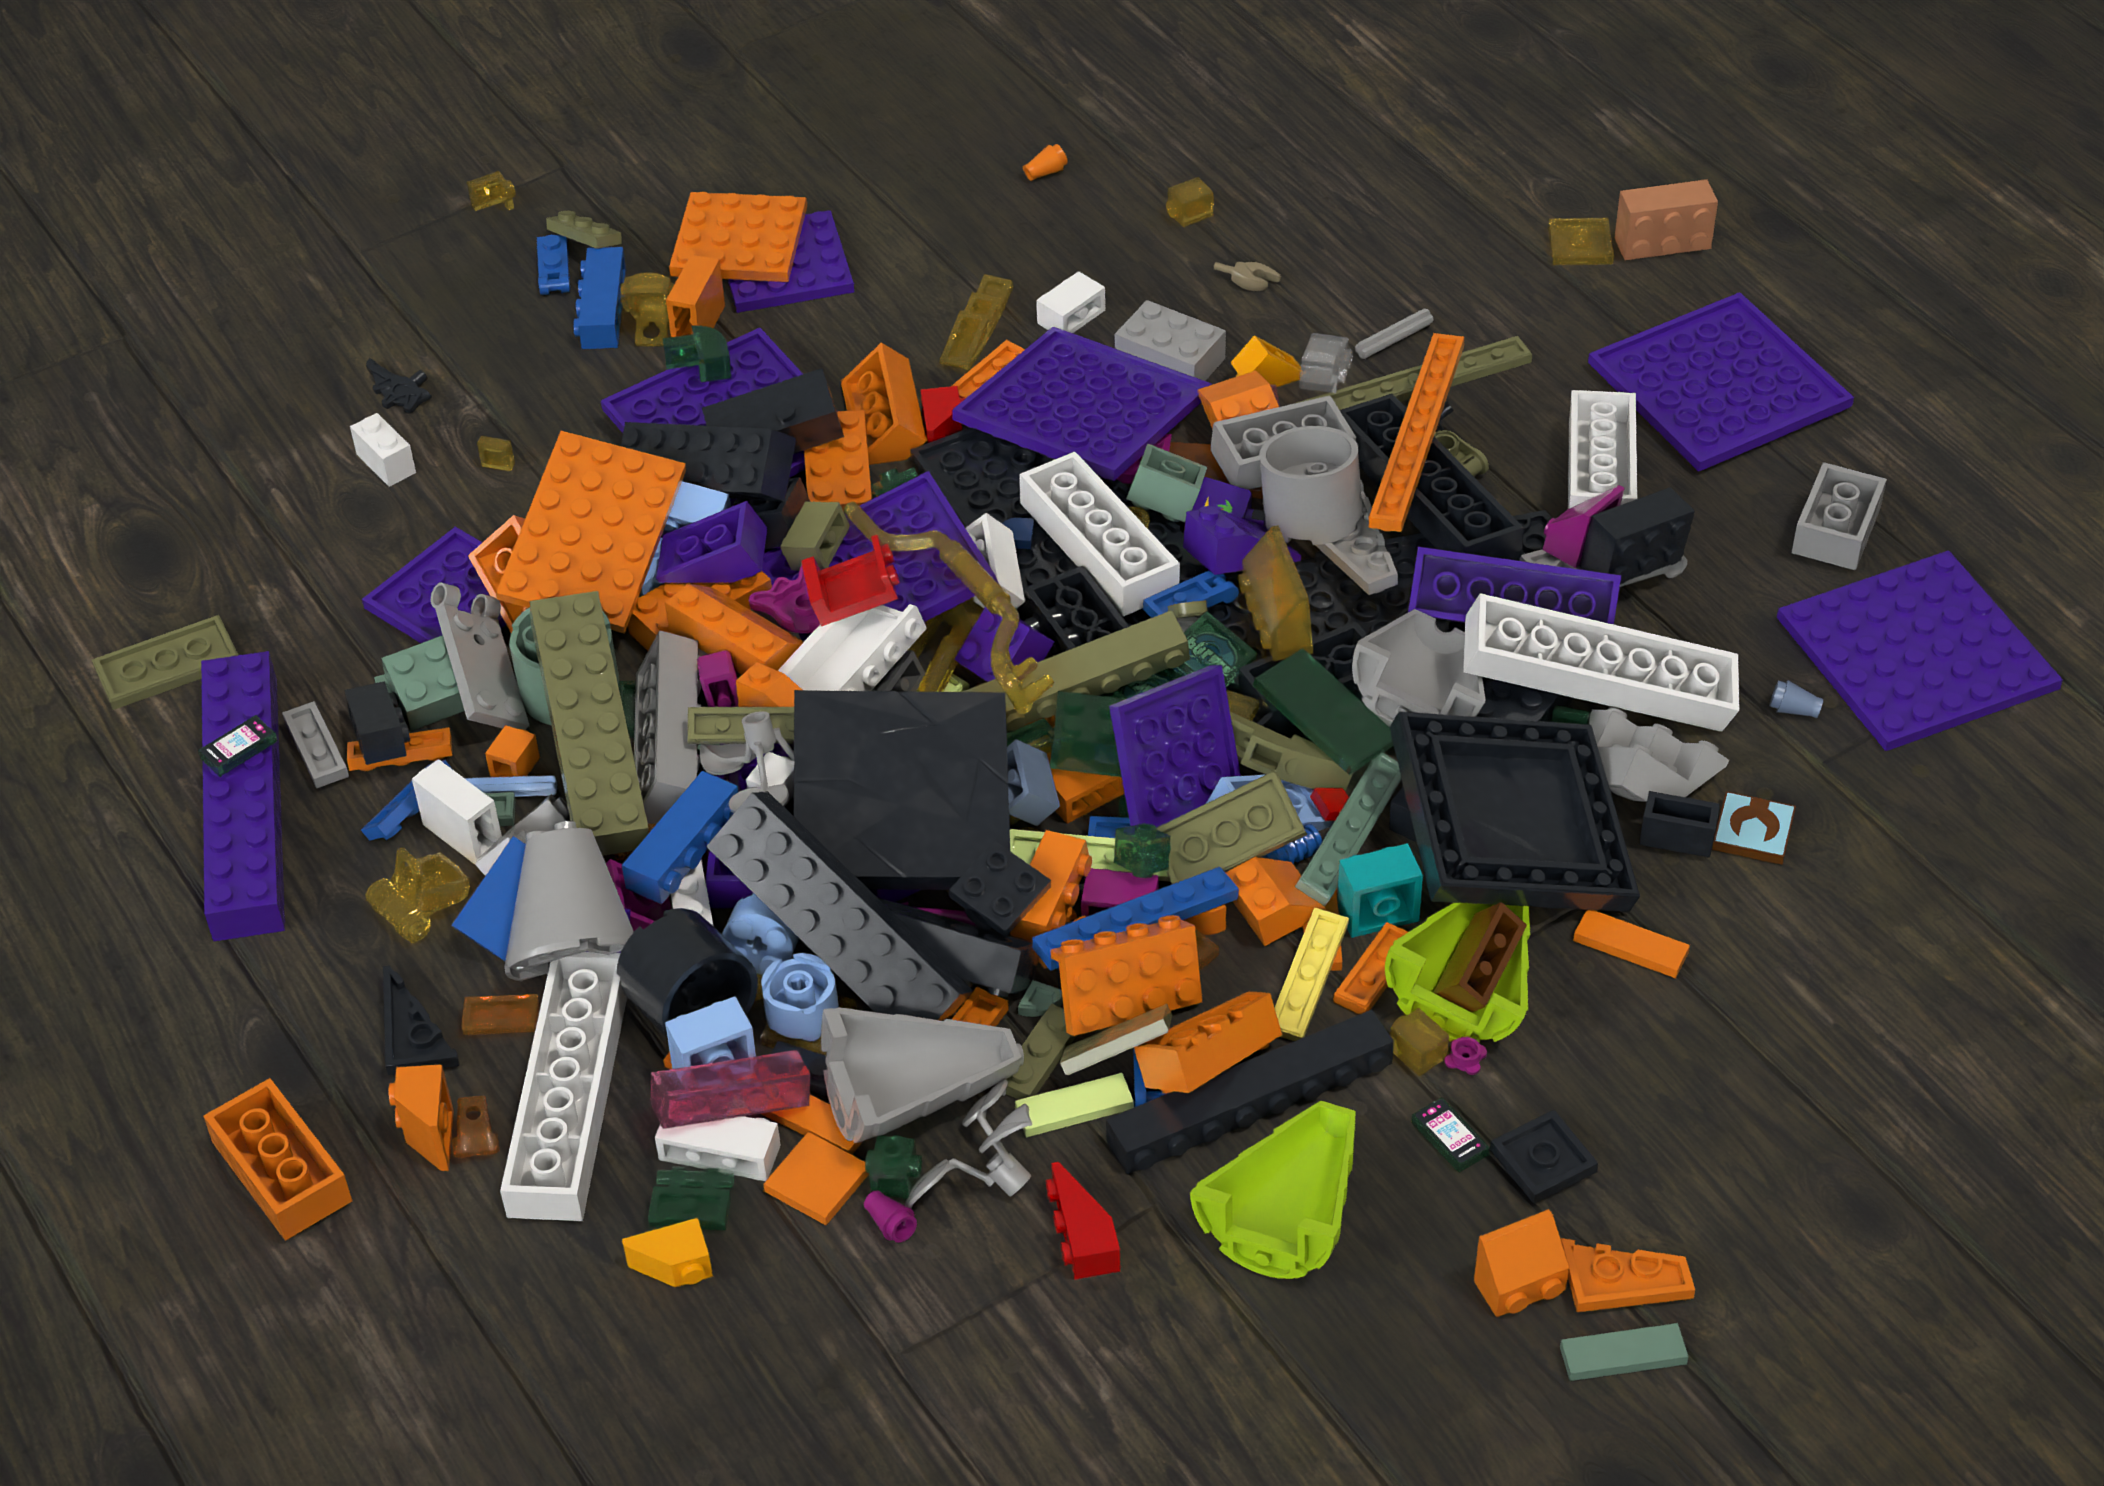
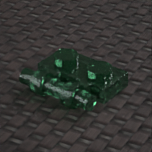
M674 1166L672 1170H658L656 1177L657 1185H669V1187H653L648 1215L649 1226L666 1227L698 1218L701 1229L726 1230L731 1195L730 1190L719 1189V1187L733 1188L734 1173L720 1172L719 1168H707L706 1172L686 1171L685 1167ZM685 1186H698L703 1188H685Z

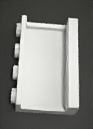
M909 604L903 612L880 605L822 627L820 624L778 671L788 676L803 690L871 691L927 628L915 605Z

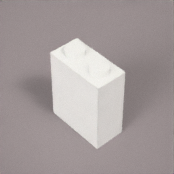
M439 759L412 778L423 825L475 864L478 858L502 837L494 800Z

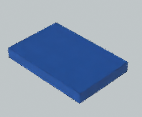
M514 836L510 839L451 925L504 962L506 960L526 846L525 843Z

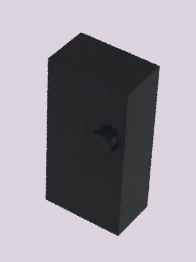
M822 368L702 408L707 426L773 429L796 438L794 453L845 437Z

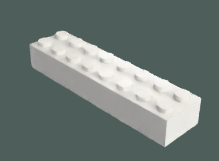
M1479 594L1465 616L1464 673L1721 732L1739 711L1737 653L1485 594Z
M581 952L550 962L500 1190L507 1218L583 1221L627 996L624 994L621 986L620 977L616 974L620 953L605 955L595 952Z

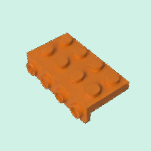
M1163 916L1158 919V923L1150 925L1144 923L1131 924L1126 927V931L1118 933L1111 931L1099 932L1094 934V939L1086 941L1077 939L1067 940L1061 943V947L1050 950L1051 959L1059 962L1066 1033L1072 1036L1118 1025L1165 1004L1168 1005L1171 1011L1202 1003L1195 925L1181 920L1179 916Z

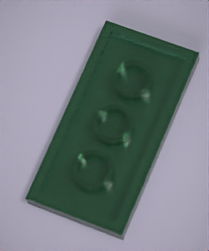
M1303 648L1254 680L1253 687L1348 775L1394 746L1389 726L1368 709L1365 704Z

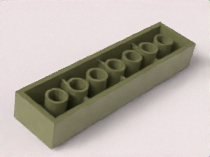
M598 591L530 601L531 627L570 821L576 822L577 828L592 830L602 856L634 851L649 834V828Z

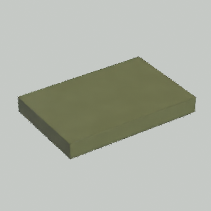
M1162 1005L1066 1046L1060 1061L1065 1075L1075 1073L1168 1033L1172 1019V1013L1168 1005Z

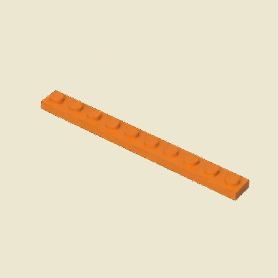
M1433 333L1369 515V528L1402 532L1464 348L1463 336Z

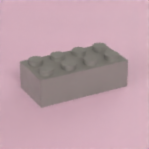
M1325 396L1214 422L1210 450L1229 483L1249 490L1262 486L1259 453L1263 444L1274 435L1297 427L1325 426L1341 430L1353 437L1355 441L1356 436L1331 396Z

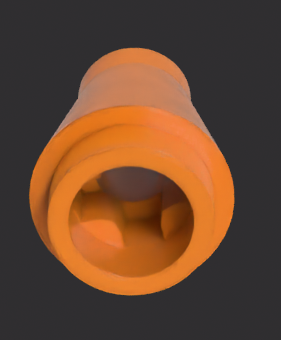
M1058 144L1048 145L1029 163L1024 165L1023 170L1027 178L1033 181L1037 178L1062 171L1063 166L1068 164V160L1063 149Z

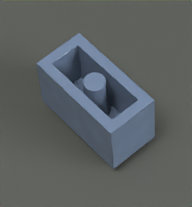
M1015 740L1007 747L1009 814L1038 826L1060 807L1046 752Z

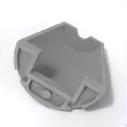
M1416 609L1364 637L1356 645L1352 663L1354 683H1357L1363 696L1362 701L1366 707L1388 726L1392 724L1398 711L1475 717L1486 699L1482 676L1464 673L1465 632L1454 628L1451 632H1442L1437 628L1435 618Z
M560 822L554 825L555 830L548 832L532 831L526 834V846L504 965L505 974L510 979L523 981L547 974L549 971L548 962L585 951L605 955L620 952L629 937L634 933L592 830L577 828L576 822Z

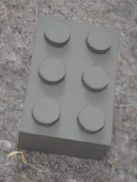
M1146 300L1115 333V349L1206 381L1225 359L1226 330Z
M1823 462L1797 523L1792 553L1856 570L1879 514L1887 479Z

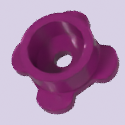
M1471 1037L1455 1039L1451 1043L1450 1055L1445 1057V1065L1450 1069L1458 1068L1470 1075H1475L1480 1072V1061L1486 1057L1487 1050Z

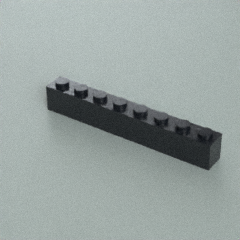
M1369 1010L1231 1067L1190 1093L1173 1091L1107 1118L1106 1142L1127 1175L1137 1170L1148 1169L1163 1159L1173 1155L1179 1156L1188 1151V1149L1206 1141H1215L1230 1131L1240 1127H1248L1261 1118L1273 1113H1282L1297 1103L1313 1100L1328 1090L1338 1086L1349 1085L1357 1078L1384 1070L1388 1065L1392 1064L1394 1040L1375 1013Z

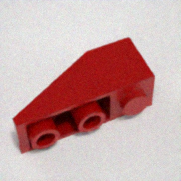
M1060 1162L1051 1163L1052 1179H1046V1189L1049 1202L1056 1201L1058 1210L1053 1211L1056 1233H1064L1065 1242L1060 1243L1064 1266L1071 1265L1074 1280L1120 1272V1248L1112 1217Z

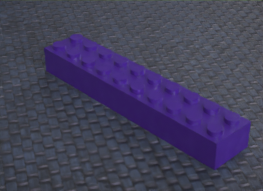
M269 651L201 661L202 749L254 717H257L272 731V734L218 767L203 754L205 917L213 942L285 931L277 678Z

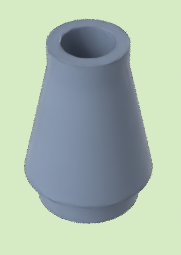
M1778 680L1769 706L1776 708V712L1817 718L1823 704V699L1816 697L1789 680L1786 683Z

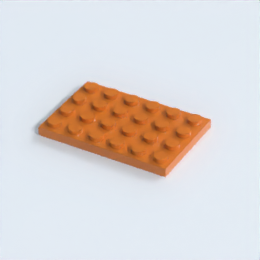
M560 431L496 591L497 600L530 608V601L598 591L602 611L609 619L611 630L625 633L685 475L686 463Z

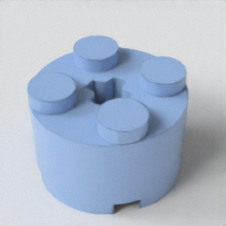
M752 893V896L745 899L742 898L736 903L722 933L752 963L759 976H763L765 970L774 961L782 958V962L791 959L800 939L754 893Z
M798 953L793 954V959L782 962V958L774 961L762 976V995L766 1019L770 1029L783 1036L803 1039L808 1042L819 1039L821 1037L823 1009L839 1007L835 977L830 967L816 955Z

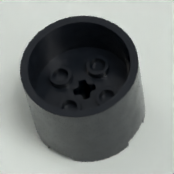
M670 909L664 911V917L654 921L644 930L639 926L625 943L617 963L616 974L620 977L624 994L666 1037L665 1022L734 996L747 1016L757 994L758 977L752 963L701 914L691 909Z

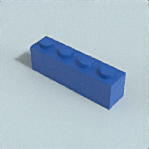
M623 247L587 248L586 260H581V276L584 279H579L578 282L579 297L581 299H576V313L579 318L574 319L575 337H580L582 349L618 348L626 278Z
M701 771L622 864L626 889L659 904H662L671 893H675L682 879L691 869L696 868L702 855L708 849L706 846L734 814L730 810L729 801L733 795L738 793V786Z

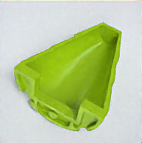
M1452 903L1428 917L1426 922L1395 940L1386 956L1385 976L1388 988H1393L1399 998L1397 1005L1414 1023L1427 1032L1451 1042L1461 1037H1471L1478 1042L1493 1039L1496 1042L1514 1032L1521 1024L1528 1010L1527 972L1529 970L1527 941L1530 937L1529 906L1505 905L1526 923L1527 927L1486 1007L1474 1012H1470L1433 992L1474 914L1493 905Z
M1319 1101L1275 1128L1273 1134L1241 1152L1239 1157L1197 1183L1196 1187L1190 1192L1195 1217L1204 1233L1206 1234L1211 1231L1222 1244L1219 1247L1220 1251L1234 1262L1253 1272L1281 1279L1304 1277L1308 1271L1316 1268L1320 1269L1325 1264L1340 1237L1342 1212L1347 1197L1348 1177L1353 1166L1356 1111Z

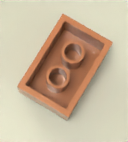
M1708 180L1620 191L1615 240L1624 260L1711 249L1718 200Z

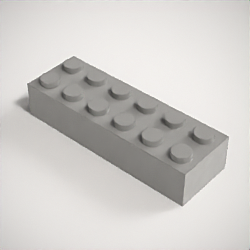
M659 630L636 673L634 762L650 830L655 827L695 780L701 763L700 755H697L699 744H688V707H701V705L697 704V698L701 690V682L697 679L698 665L696 659L701 657L698 655V641Z

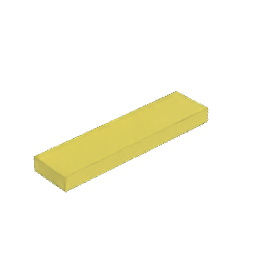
M1314 907L1275 1005L1276 1015L1282 1035L1279 1037L1292 1041L1305 1037L1348 927V917Z

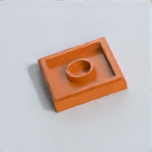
M808 1131L763 1184L764 1192L827 1225L871 1173L870 1164Z

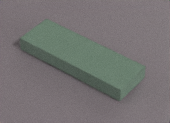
M1678 1323L1562 1339L1560 1343V1350L1570 1381L1686 1365L1688 1362V1353Z

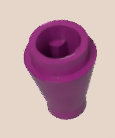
M873 1191L866 1197L864 1208L870 1213L887 1240H894L899 1243L912 1236L917 1227V1220L912 1209L885 1196L881 1191Z

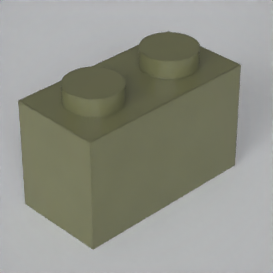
M839 502L804 503L780 546L791 570L800 571L801 560L814 556L820 570L828 568L850 527Z

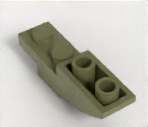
M1230 712L1237 756L1242 758L1240 764L1264 774L1276 770L1281 780L1312 789L1343 788L1346 792L1357 762L1295 734L1291 739Z

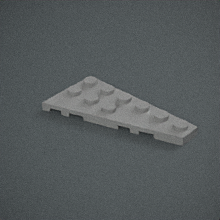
M1360 480L1363 516L1355 524L1356 530L1343 539L1316 546L1368 595L1398 585V574L1391 555L1386 550L1382 533L1380 534L1379 529L1369 528V515L1372 506L1364 493V486Z

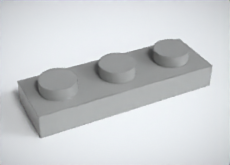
M314 701L282 713L284 722L316 789L349 777L347 767Z

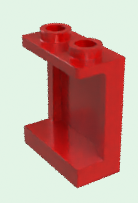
M878 534L871 536L874 551L820 570L814 556L801 560L810 604L821 627L898 599L895 585L900 584V580L892 564L895 560L889 544L882 545Z

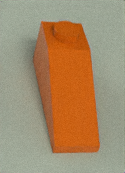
M758 662L736 680L739 707H794V690H803L784 673Z

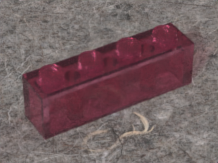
M797 1050L651 1072V1105L663 1129L809 1106L810 1073Z

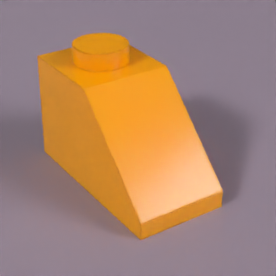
M1255 335L1231 362L1238 372L1236 377L1257 371L1270 384L1272 389L1301 380L1306 376V373L1292 355Z
M698 1218L622 1239L628 1267L661 1282L678 1287L685 1284H696L703 1279L713 1277L709 1253Z

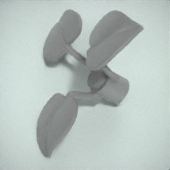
M754 712L742 719L746 744L700 745L701 765L711 775H724L736 772L743 767L744 763H750L757 757L761 786L760 788H748L733 795L729 801L731 812L735 813L752 792L768 791L781 805L787 802L789 793L785 785L779 784L768 787L763 754L774 749L776 740L792 761H794V751L782 737L780 728L773 729L768 712Z
M1006 1079L999 1082L988 1094L980 1098L972 1106L962 1122L967 1127L977 1118L988 1135L979 1151L983 1153L991 1145L997 1150L998 1153L986 1164L990 1172L988 1174L983 1173L954 1158L949 1161L944 1159L916 1182L906 1199V1207L912 1209L913 1204L928 1189L936 1184L946 1172L954 1168L963 1170L983 1180L989 1187L996 1182L1009 1197L1015 1194L1030 1179L1031 1174L1011 1153L1006 1151L1000 1142V1139L1024 1127L1032 1126L1029 1107L1023 1104L1015 1109L999 1124L995 1131L992 1130L985 1119L987 1109L1000 1096L1006 1095L1008 1085Z

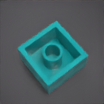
M1408 843L1395 847H1386L1382 850L1362 855H1353L1339 860L1338 910L1341 916L1349 918L1347 930L1351 938L1378 932L1386 922L1398 927L1419 921L1423 874Z

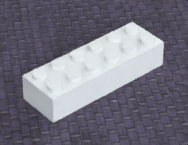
M1572 390L1569 417L1568 509L1618 485L1625 488L1620 505L1636 500V393Z
M1076 452L1020 474V504L1077 567H1085L1122 616L1142 609L1143 599L1179 584L1180 563Z

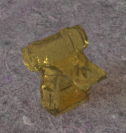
M651 272L639 273L625 277L624 283L621 284L622 307L625 312H631L636 320L635 343L637 346L666 345L669 323L666 299L674 286L669 277ZM649 322H655V325L660 329L659 335L652 339L646 338L643 335V330L649 326Z
M404 847L397 849L395 872L391 880L383 878L374 882L367 889L365 896L366 900L372 905V908L379 915H382L396 929L399 935L411 943H417L418 940L423 939L430 931L431 921L428 916L468 897L470 888L469 878L441 852L416 860Z

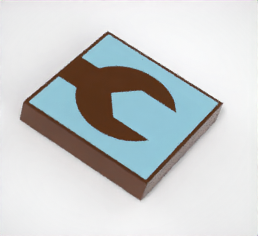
M1726 791L1712 850L1783 865L1796 806Z

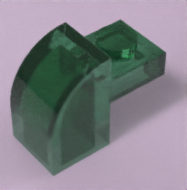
M692 326V335L663 338L666 369L697 365L701 382L731 378L730 355L727 342L719 331L707 326Z

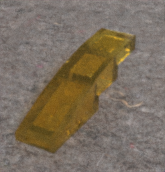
M983 275L977 292L971 293L965 311L960 310L940 358V364L970 370L984 349L1004 311L1014 287L1012 280Z

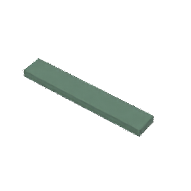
M1380 750L1377 751L1295 885L1297 889L1324 907L1338 887L1339 860L1357 855L1402 778L1397 761Z

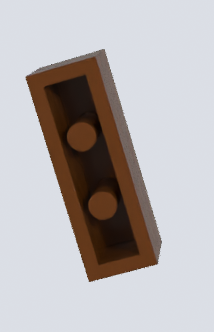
M1502 902L1475 913L1433 993L1470 1012L1486 1007L1527 924Z

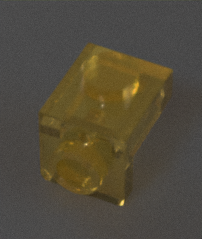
M500 171L467 182L470 202L475 211L503 202L508 210L514 209L512 199L516 196L514 186L510 180H505Z

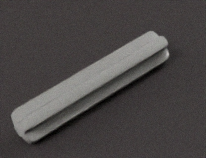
M1422 309L1360 341L1355 346V350L1361 359H1366L1429 326L1433 322V316L1428 309Z

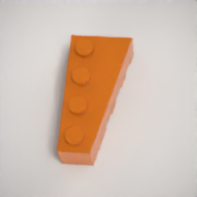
M1248 991L1170 1028L1168 1033L1134 1047L1145 1088L1162 1090V1093L1173 1091L1190 1093L1252 1053L1267 1048L1271 1041L1282 1035L1271 994Z

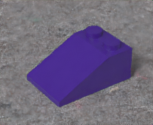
M745 501L666 533L662 539L656 579L659 583H733L743 578H750L762 571L767 527L749 503Z
M1203 506L1199 510L1186 512L1183 548L1214 575L1301 561V555L1286 542L1274 537L1265 526L1212 506Z

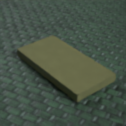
M217 615L92 659V663L110 705L115 710L202 679L201 661L238 656V653L220 616Z
M1276 770L1148 832L1172 884L1217 867H1221L1224 872H1227L1254 857H1262L1307 835Z

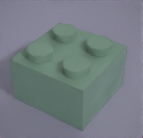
M1147 444L1126 499L1132 501V504L1140 509H1152L1160 512L1170 521L1185 522L1186 512L1192 511L1207 467Z
M443 635L382 658L386 681L391 691L395 692L398 706L401 708L402 715L410 732L465 711Z

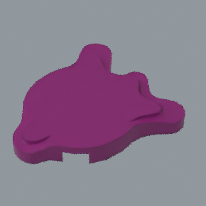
M802 565L796 580L778 577L770 590L755 592L749 597L751 609L771 615L780 626L788 631L813 633L820 625L810 604Z

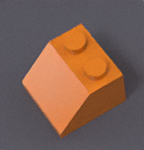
M1257 371L1197 390L1212 429L1214 422L1279 407L1270 384Z
M1254 857L1225 872L1239 888L1238 899L1232 902L1264 946L1309 922L1314 907L1326 911L1322 904L1295 887L1301 874L1292 862Z
M442 1065L396 1067L395 1083L389 1084V1102L391 1106L396 1105V1127L403 1129L408 1145L439 1170L449 1171L454 1109Z
M1549 1209L1479 1236L1474 1282L1496 1318L1507 1313H1518L1529 1304L1542 1299H1553L1566 1290L1569 1265L1553 1214Z

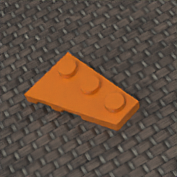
M1561 1238L1569 1265L1568 1281L1577 1312L1694 1298L1695 1287L1686 1257L1644 1250H1637L1634 1253L1611 1250V1245L1596 1243V1248L1574 1245L1575 1240Z

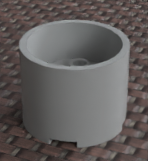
M1303 426L1280 432L1263 444L1259 453L1265 525L1274 537L1287 543L1292 538L1312 540V545H1321L1343 539L1356 530L1355 524L1363 514L1358 445L1353 437L1331 427Z

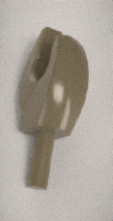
M1218 262L1214 264L1215 270L1232 274L1231 280L1234 283L1250 291L1266 290L1268 287L1266 280L1279 282L1281 279L1279 273L1257 262H1237L1235 267Z

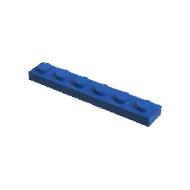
M1217 867L1033 937L1032 948L1049 970L1052 971L1059 968V962L1051 959L1050 950L1061 947V943L1074 939L1086 941L1094 939V934L1099 932L1111 931L1118 933L1126 931V927L1131 924L1144 923L1150 925L1158 923V919L1163 916L1176 915L1181 920L1237 900L1239 888L1221 867Z

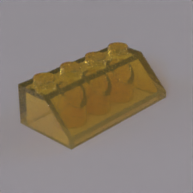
M1272 526L1242 560L1243 574L1238 575L1241 593L1245 594L1248 611L1252 612L1256 631L1260 630L1263 649L1269 648L1273 661L1313 654V643L1307 593L1279 526Z

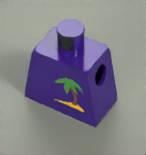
M1204 477L1192 511L1199 510L1203 506H1212L1266 527L1264 511L1252 509V493L1249 490Z

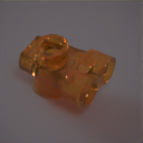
M485 1096L462 1097L458 1099L457 1137L452 1139L454 1157L490 1155L499 1152L498 1134L492 1133ZM471 1111H477L481 1115L477 1120H469L466 1114Z

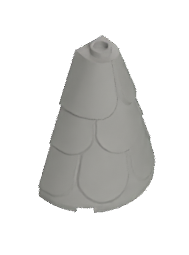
M840 1007L823 1009L821 1051H827L825 1062L828 1070H823L827 1094L835 1121L842 1135L847 1141L853 1140L854 1143L886 1134L919 1117H926L956 1100L965 1101L1002 1080L1015 1075L1019 1070V1066L1023 1065L1024 1062L1022 1046L1020 1043L1015 1042L1011 1029L951 1019L939 1021L902 1014L890 1015Z

